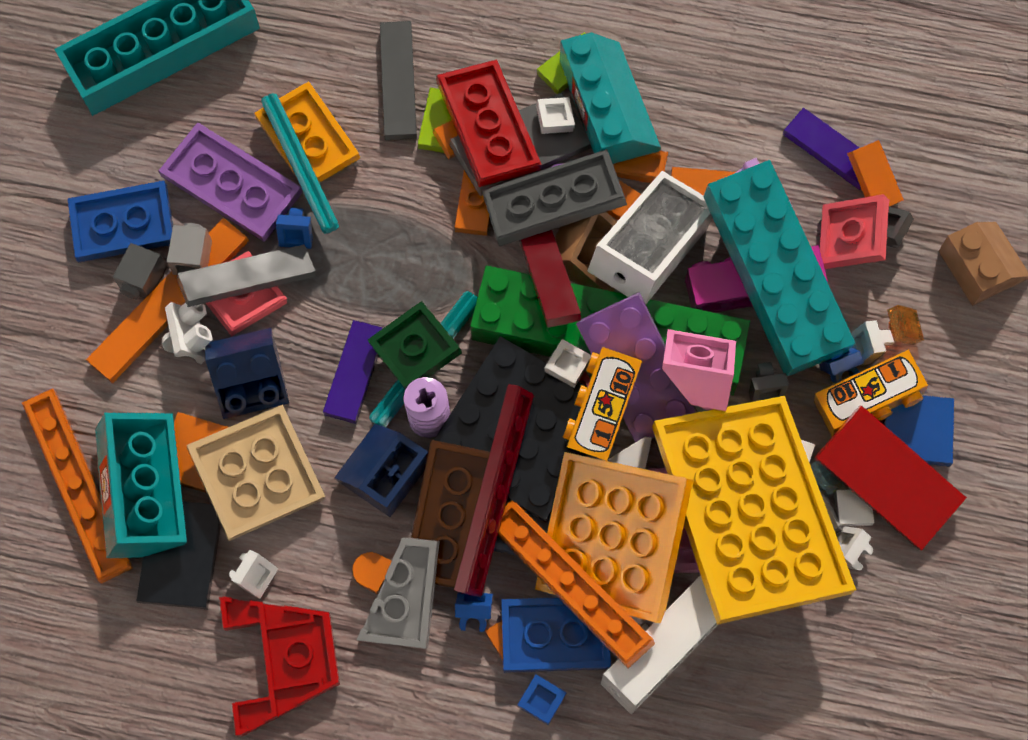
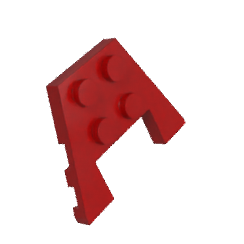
M225 596L219 597L222 625L225 631L257 625L261 626L269 696L232 703L235 735L237 737L247 735L340 685L331 615L329 612L285 605L264 604L263 602L252 600L244 601Z

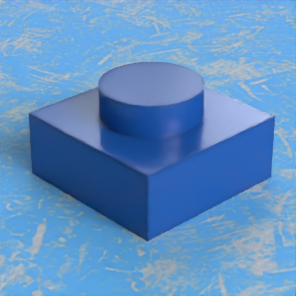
M535 674L517 707L549 725L567 692Z

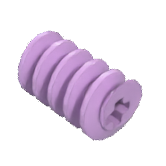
M417 378L407 386L403 397L409 425L414 433L421 437H436L450 415L447 392L444 386L434 378Z

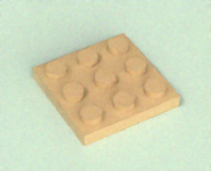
M283 405L186 445L228 541L325 499L323 490Z

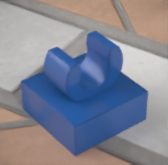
M290 208L289 215L277 216L276 230L279 247L305 245L306 249H311L313 243L311 217L303 216V208Z
M851 348L847 353L822 362L819 366L822 371L830 374L831 381L836 384L842 381V374L847 370L850 377L860 373L856 366L864 362L861 352Z
M458 592L455 603V617L460 618L459 626L461 631H466L467 620L470 618L479 621L480 632L485 631L487 619H491L493 594L482 593L480 598Z

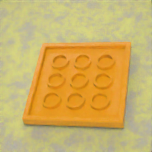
M564 452L547 534L630 616L661 623L667 607L693 480ZM537 577L535 590L555 595Z

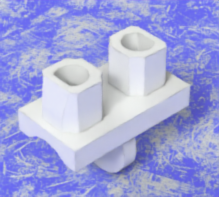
M170 302L165 307L169 332L162 337L164 350L174 353L175 357H192L197 363L202 364L205 361V347L213 341L211 331L206 326L200 324V320L207 314L205 305L200 304L187 307L186 302L182 306Z

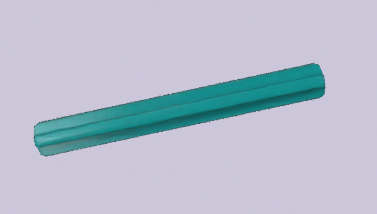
M271 93L268 96H264L261 99L264 110L322 232L329 234L332 231H336L339 228L338 221L278 95Z
M469 291L463 293L440 323L453 339L474 313L478 297ZM396 380L370 414L369 419L373 424L387 427L403 406L405 389L398 380Z

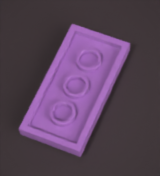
M198 122L158 170L161 177L263 242L266 241L276 228L277 216L286 215L303 193L299 185Z
M640 292L581 319V321H577L576 325L591 355L593 352L600 354L601 348L605 347L642 360L623 414V419L635 442L644 437H655L652 425L656 420L698 412L696 407L687 401L662 370L665 343Z

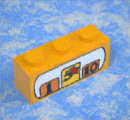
M605 347L601 348L600 354L592 353L586 372L592 374L588 387L581 385L574 404L581 407L576 420L569 418L563 435L564 439L569 440L568 448L605 461L608 460L642 360Z
M908 349L815 393L814 403L830 434L833 436L858 406H863L881 421L892 414L891 409L903 404L905 408H908L924 399L922 395L925 394L928 384Z

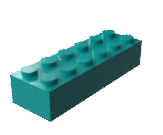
M149 0L54 50L91 115L94 116L260 29L255 10L249 0Z
M771 160L709 183L703 198L783 373H786L788 377L847 353L856 342Z

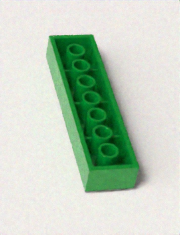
M488 265L485 266L470 325L471 339L473 341L495 345L501 336L529 353L551 357L563 339L591 355L576 325L577 322L547 328L530 274ZM571 283L581 312V319L628 298V296L622 293ZM650 299L646 307L665 344L668 329L736 341L734 377L730 395L734 396L739 382L750 320Z

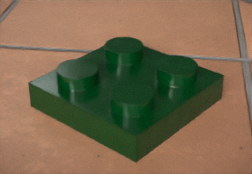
M423 301L416 304L368 339L370 346L404 389L417 378H429L462 354L458 344Z

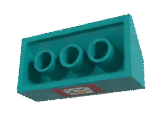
M592 32L561 40L559 60L593 152L597 153L607 149L612 163L615 164L661 151L660 143L620 42Z
M105 412L95 428L106 558L144 557L186 544L187 538L173 413Z

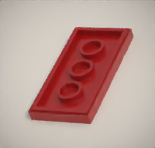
M497 59L436 76L437 85L479 187L541 170L542 164Z
M858 406L814 457L918 550L924 549L967 498L863 406Z

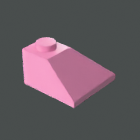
M668 329L662 370L691 405L699 406L704 410L716 409L726 411L734 377L736 341Z

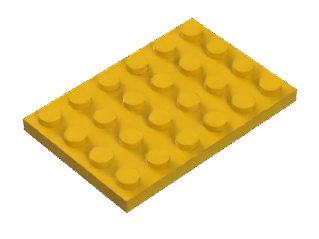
M785 396L728 406L726 411L713 409L654 421L652 429L667 474L693 480L684 526L717 625L851 595L856 590Z

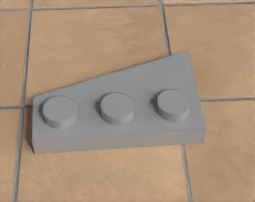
M407 537L401 539L385 575L383 585L371 606L370 614L358 635L357 641L428 648L439 541Z

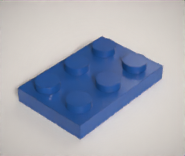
M165 181L68 198L74 253L78 263L125 254L130 243L145 249L170 245L173 222Z
M559 598L501 599L504 673L603 670L611 667L610 650Z

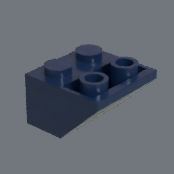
M272 328L213 341L205 347V361L223 420L289 404Z
M374 424L334 479L388 517H391L425 471L428 451L400 432Z

